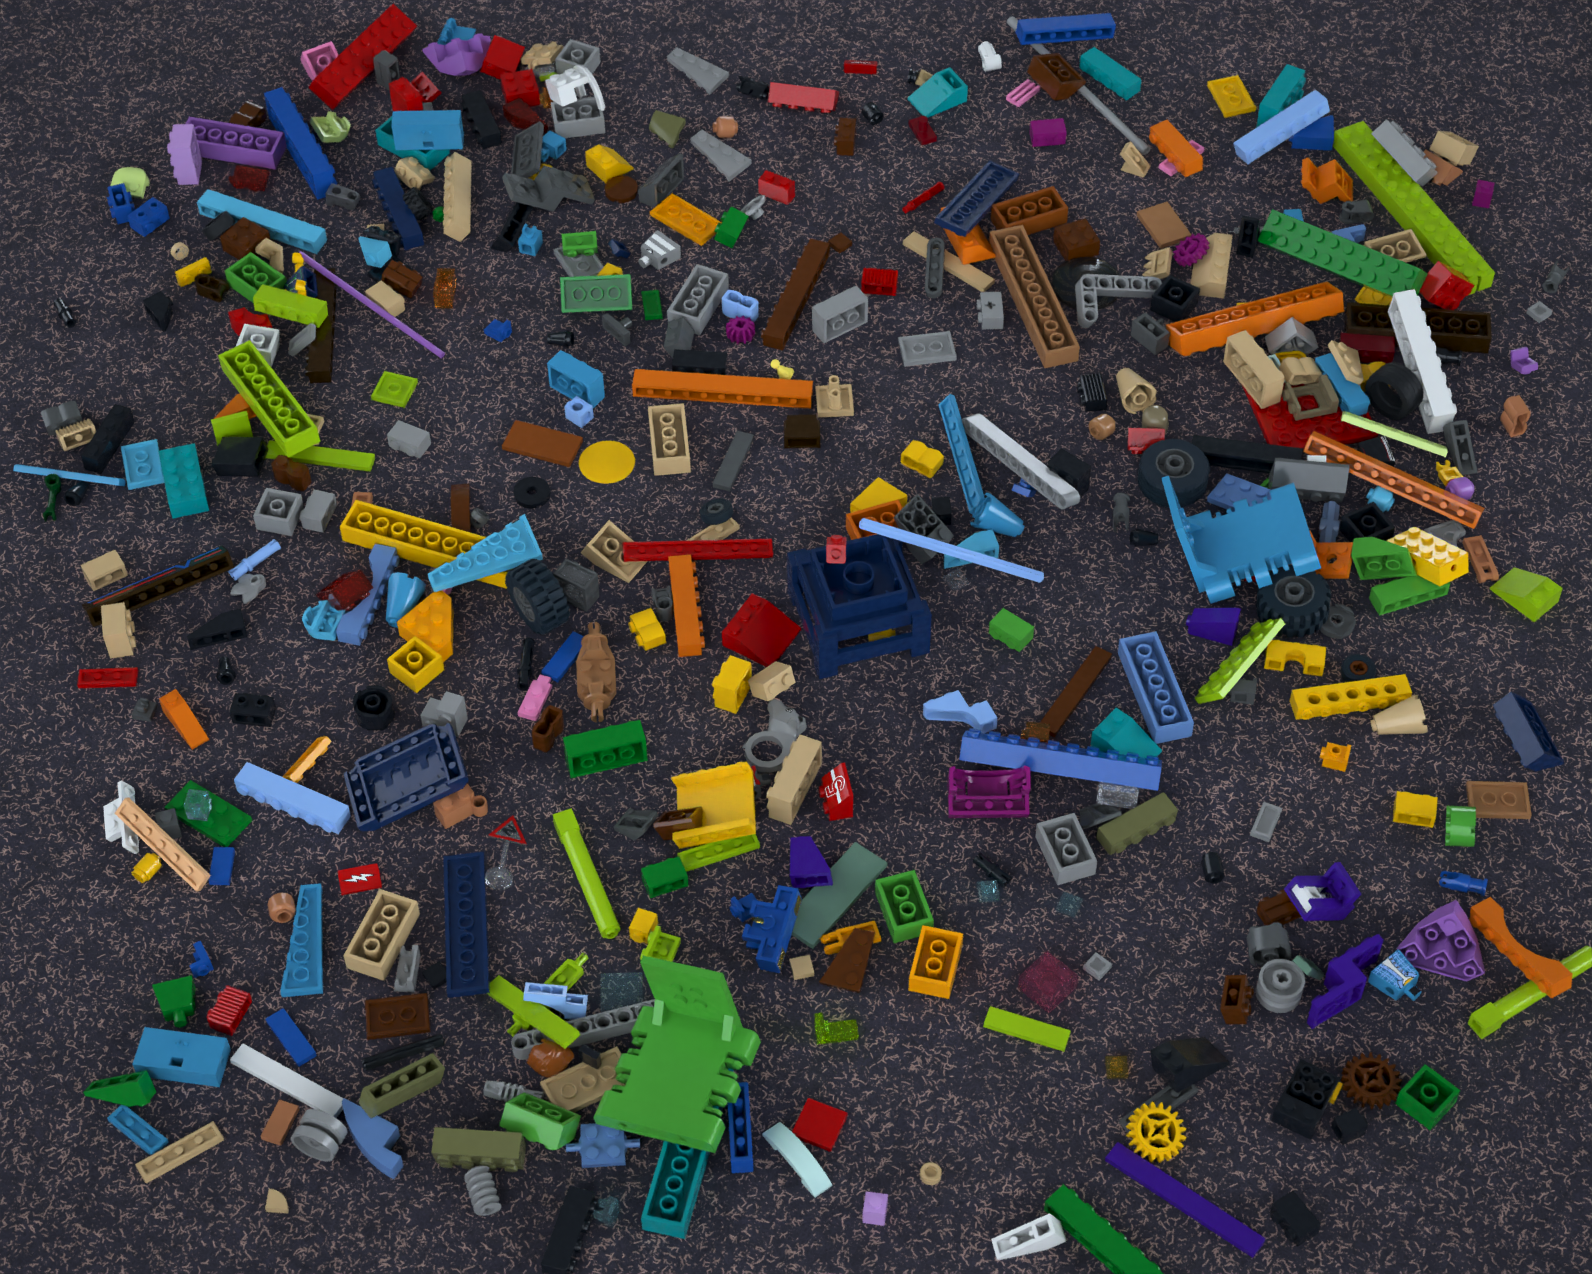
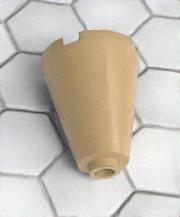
M1123 368L1117 373L1116 380L1122 405L1127 412L1137 414L1136 411L1141 410L1144 412L1148 406L1155 403L1156 389L1152 384L1130 368Z
M1418 695L1411 696L1373 715V720H1370L1373 732L1377 731L1378 735L1424 734L1428 732L1427 725H1423V721L1426 718Z

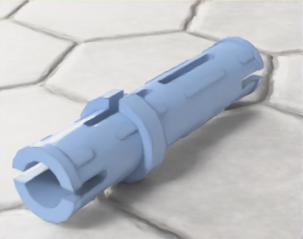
M273 539L247 559H242L241 563L228 571L230 576L236 581L248 571H253L256 565L281 549L279 543Z

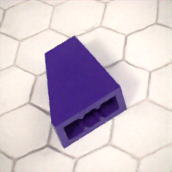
M1194 608L1192 615L1187 617L1186 626H1189L1187 634L1232 646L1238 629L1241 609Z
M811 836L790 838V879L792 888L833 885L831 870Z

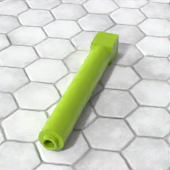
M570 808L552 814L554 827L561 843L565 847L600 934L603 938L612 939L618 935L621 928L584 843L573 810Z
M1584 946L1560 961L1572 973V979L1592 967V947ZM1530 980L1495 1003L1489 1002L1471 1013L1468 1025L1483 1039L1501 1028L1502 1023L1547 994L1541 992L1538 986Z

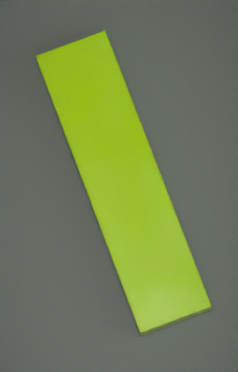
M756 834L707 843L679 852L677 857L680 856L687 872L759 849L760 843Z
M991 1006L983 1026L984 1028L1065 1052L1071 1030Z

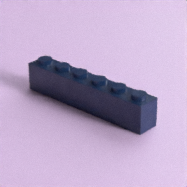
M393 167L374 171V179H372L373 188L377 189L378 199L382 200V208L384 211H387V219L389 223L392 222L393 232L401 236L400 245L403 246L404 251L424 245L422 231L414 214L411 212L412 210L408 208V205L403 200L404 191Z

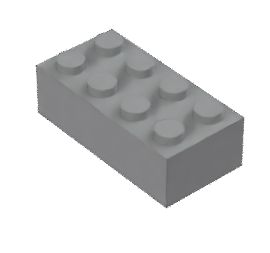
M1386 119L1371 134L1409 176L1423 187L1438 173L1435 170L1437 166L1432 160H1429L1427 157L1424 158L1426 154L1416 145L1413 146L1415 142L1405 133H1401L1404 130L1397 123Z
M696 264L667 310L668 322L684 317L695 330L694 334L701 335L720 304L723 295L729 289L728 274Z

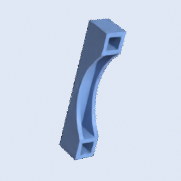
M374 544L369 555L370 568L373 573L370 590L358 606L342 615L336 629L338 641L360 646L362 640L366 639L369 624L372 625L374 613L380 608V599L382 595L386 594L388 579L393 573L394 568L399 565L400 557L397 555L395 547Z

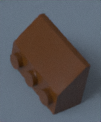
M1059 53L1033 55L1027 70L1032 79L1054 101L1068 99L1086 83L1083 77Z

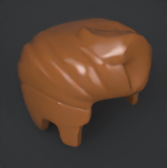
M543 1038L541 1039L542 1044L535 1045L531 1049L527 1064L541 1076L550 1078L564 1071L574 1058V1054L569 1047L564 1049L556 1042Z

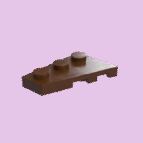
M854 928L819 983L860 993L875 932Z

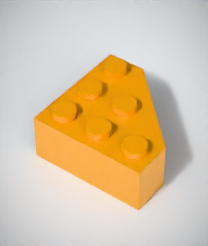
M442 590L432 592L397 621L399 636L407 642L416 636L440 654L443 662L453 655L454 610L452 598Z

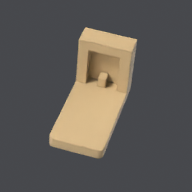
M265 238L255 247V251L269 259L270 266L282 274L284 271L283 247Z

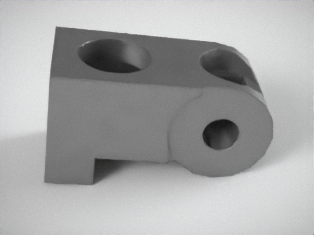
M331 183L326 192V205L328 206L335 204L349 210H354L360 200V195L356 191Z

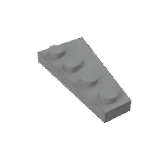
M677 47L667 56L668 62L679 71L686 73L689 79H693L709 95L729 77L728 71Z
M700 130L691 137V143L702 155L708 158L711 164L713 163L720 173L726 176L729 182L752 164L750 158L704 130Z

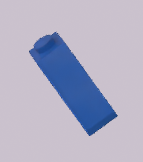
M1330 115L1319 118L1288 138V142H1291V148L1332 151L1334 117Z

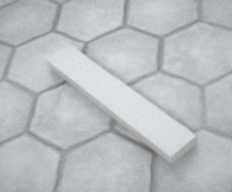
M242 1044L230 1059L232 1064L315 1110L326 1112L335 1118L343 1110V1098L245 1044Z

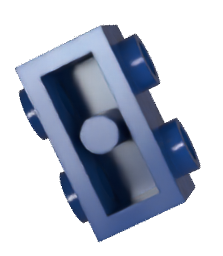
M124 183L107 187L110 195L107 197L109 207L113 206V208H110L112 218H116L118 224L129 222L127 215L135 210L134 203H130L133 201L131 193L126 191Z
M154 197L127 215L130 227L144 237L170 219L167 206Z

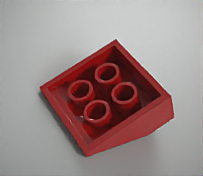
M752 593L722 631V646L768 667L779 660L801 631V627L771 602Z

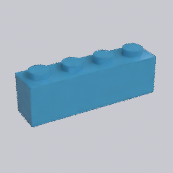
M1332 353L1316 357L1315 362L1322 375L1327 374L1339 399L1338 406L1342 412L1347 411L1358 416L1366 414L1370 405V399L1364 394L1361 386L1346 380Z

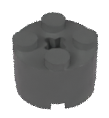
M1276 922L1266 926H1252L1249 928L1246 939L1249 960L1252 965L1256 966V963L1261 965L1262 968L1267 962L1274 959H1291L1288 932L1282 927L1281 923Z

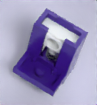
M1335 862L1324 875L1295 876L1284 888L1304 921L1344 920L1355 908L1353 903L1361 895V892L1341 862Z

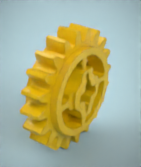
M1151 1102L1149 1106L1143 1104L1141 1109L1137 1108L1134 1111L1135 1115H1131L1128 1118L1132 1123L1126 1125V1128L1132 1130L1126 1134V1137L1133 1138L1129 1145L1137 1146L1134 1153L1142 1151V1158L1149 1155V1162L1157 1158L1158 1163H1161L1164 1158L1169 1161L1172 1156L1175 1157L1179 1153L1178 1150L1184 1147L1181 1142L1186 1139L1184 1135H1181L1186 1128L1179 1126L1183 1119L1176 1120L1178 1112L1171 1114V1106L1164 1110L1162 1102L1157 1108L1154 1102ZM1149 1117H1157L1162 1121L1150 1119ZM1141 1124L1144 1125V1138L1141 1132ZM1168 1127L1171 1132V1141L1169 1140ZM1161 1128L1157 1135L1151 1136L1155 1130ZM1150 1144L1162 1145L1164 1148H1157Z

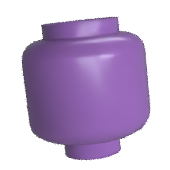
M1467 477L1453 478L1448 481L1445 490L1469 500L1474 493V484Z

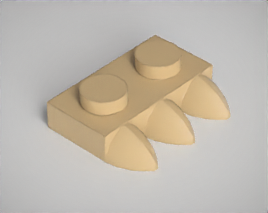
M1170 247L1154 251L1145 257L1149 262L1144 265V268L1149 270L1144 272L1143 276L1163 279L1170 275L1172 250Z

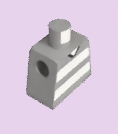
M657 230L642 244V258L638 262L642 268H646L651 264L659 270L681 258L680 246Z

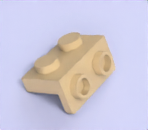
M412 156L399 159L394 169L396 176L410 189L416 187L420 190L422 185L432 183L435 179L430 171L424 168Z

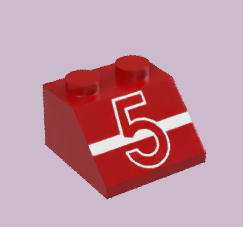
M844 762L821 778V786H818L820 798H824L825 801L822 802L823 812L828 814L829 821L853 817V792Z

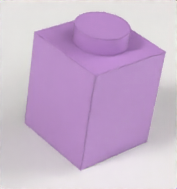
M866 1191L863 1223L885 1226L888 1194Z

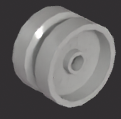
M1274 959L1267 962L1260 970L1256 986V997L1260 1004L1267 1010L1276 1013H1286L1294 1010L1300 1003L1305 986L1303 971L1294 962L1286 959Z
M308 1109L300 1120L301 1126H297L291 1136V1141L302 1153L320 1161L328 1162L333 1160L339 1149L338 1145L343 1142L348 1132L343 1123L332 1115L320 1110Z

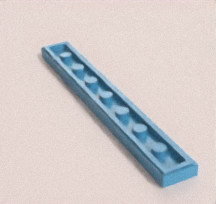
M949 394L938 405L969 513L973 515L981 498L985 499L955 396Z

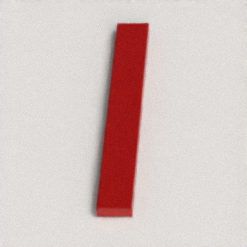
M772 539L622 543L623 562L669 561L668 556L690 554L691 560L773 558Z

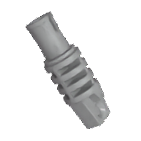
M486 1081L483 1090L484 1096L499 1101L504 1100L505 1102L523 1092L542 1100L544 1098V1092L529 1090L523 1085L506 1084L503 1081Z

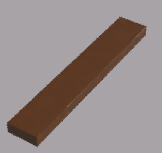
M1097 646L1093 648L1038 724L1039 730L1053 737L1058 734L1109 663L1112 653Z

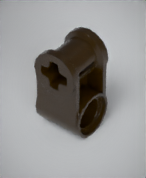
M199 274L195 277L197 294L213 301L221 302L224 293L230 289L229 284L223 279L207 274Z

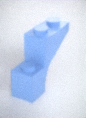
M959 690L946 693L942 697L931 699L923 704V715L927 720L965 722L974 729L981 730V733L997 729V716L987 700L975 703L969 707Z

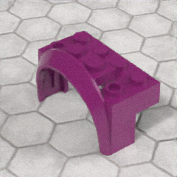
M955 766L949 768L947 778L948 818L1029 817L1030 767L1023 766L1018 769L993 771L956 769ZM1007 781L1009 782V787H1010V794H1009V795H1008V789H1007Z

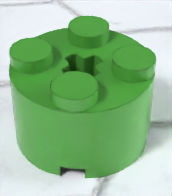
M1447 806L1445 846L1474 847L1476 807Z

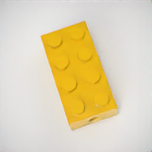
M1417 527L1409 528V530L1386 540L1387 542L1408 548L1417 575L1438 586H1442L1469 572L1468 552Z

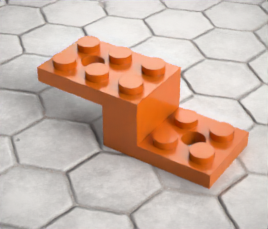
M1310 531L1321 565V569L1315 570L1316 574H1320L1324 579H1349L1353 560L1351 557L1353 542H1316ZM1337 558L1333 563H1328L1330 559Z

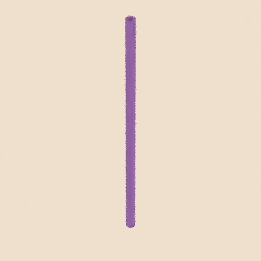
M302 251L299 252L302 254L304 262L439 358L444 357L445 352Z

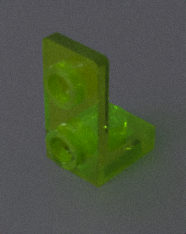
M814 1013L817 1045L859 1039L855 1019L828 1022V1020L824 1021L823 1013Z

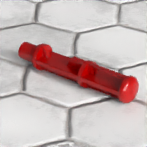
M937 182L936 185L925 190L921 195L909 201L902 208L903 212L914 211L916 207L930 200L931 197L940 191H943L945 189L944 184Z

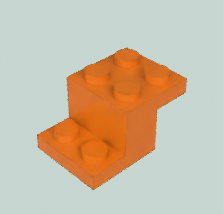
M1308 157L1302 160L1301 184L1304 189L1311 193L1313 199H1316L1320 204L1337 196L1343 202L1353 201V179L1335 159L1319 167H1316Z

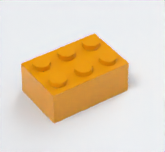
M922 925L909 976L908 991L950 999L963 945V933Z

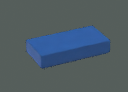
M214 847L210 868L211 876L208 881L209 885H230L235 856L234 847Z

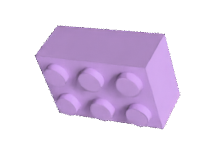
M173 124V129L169 133L170 143L167 145V150L171 154L170 162L171 166H174V178H177L178 185L199 184L202 158L194 124Z

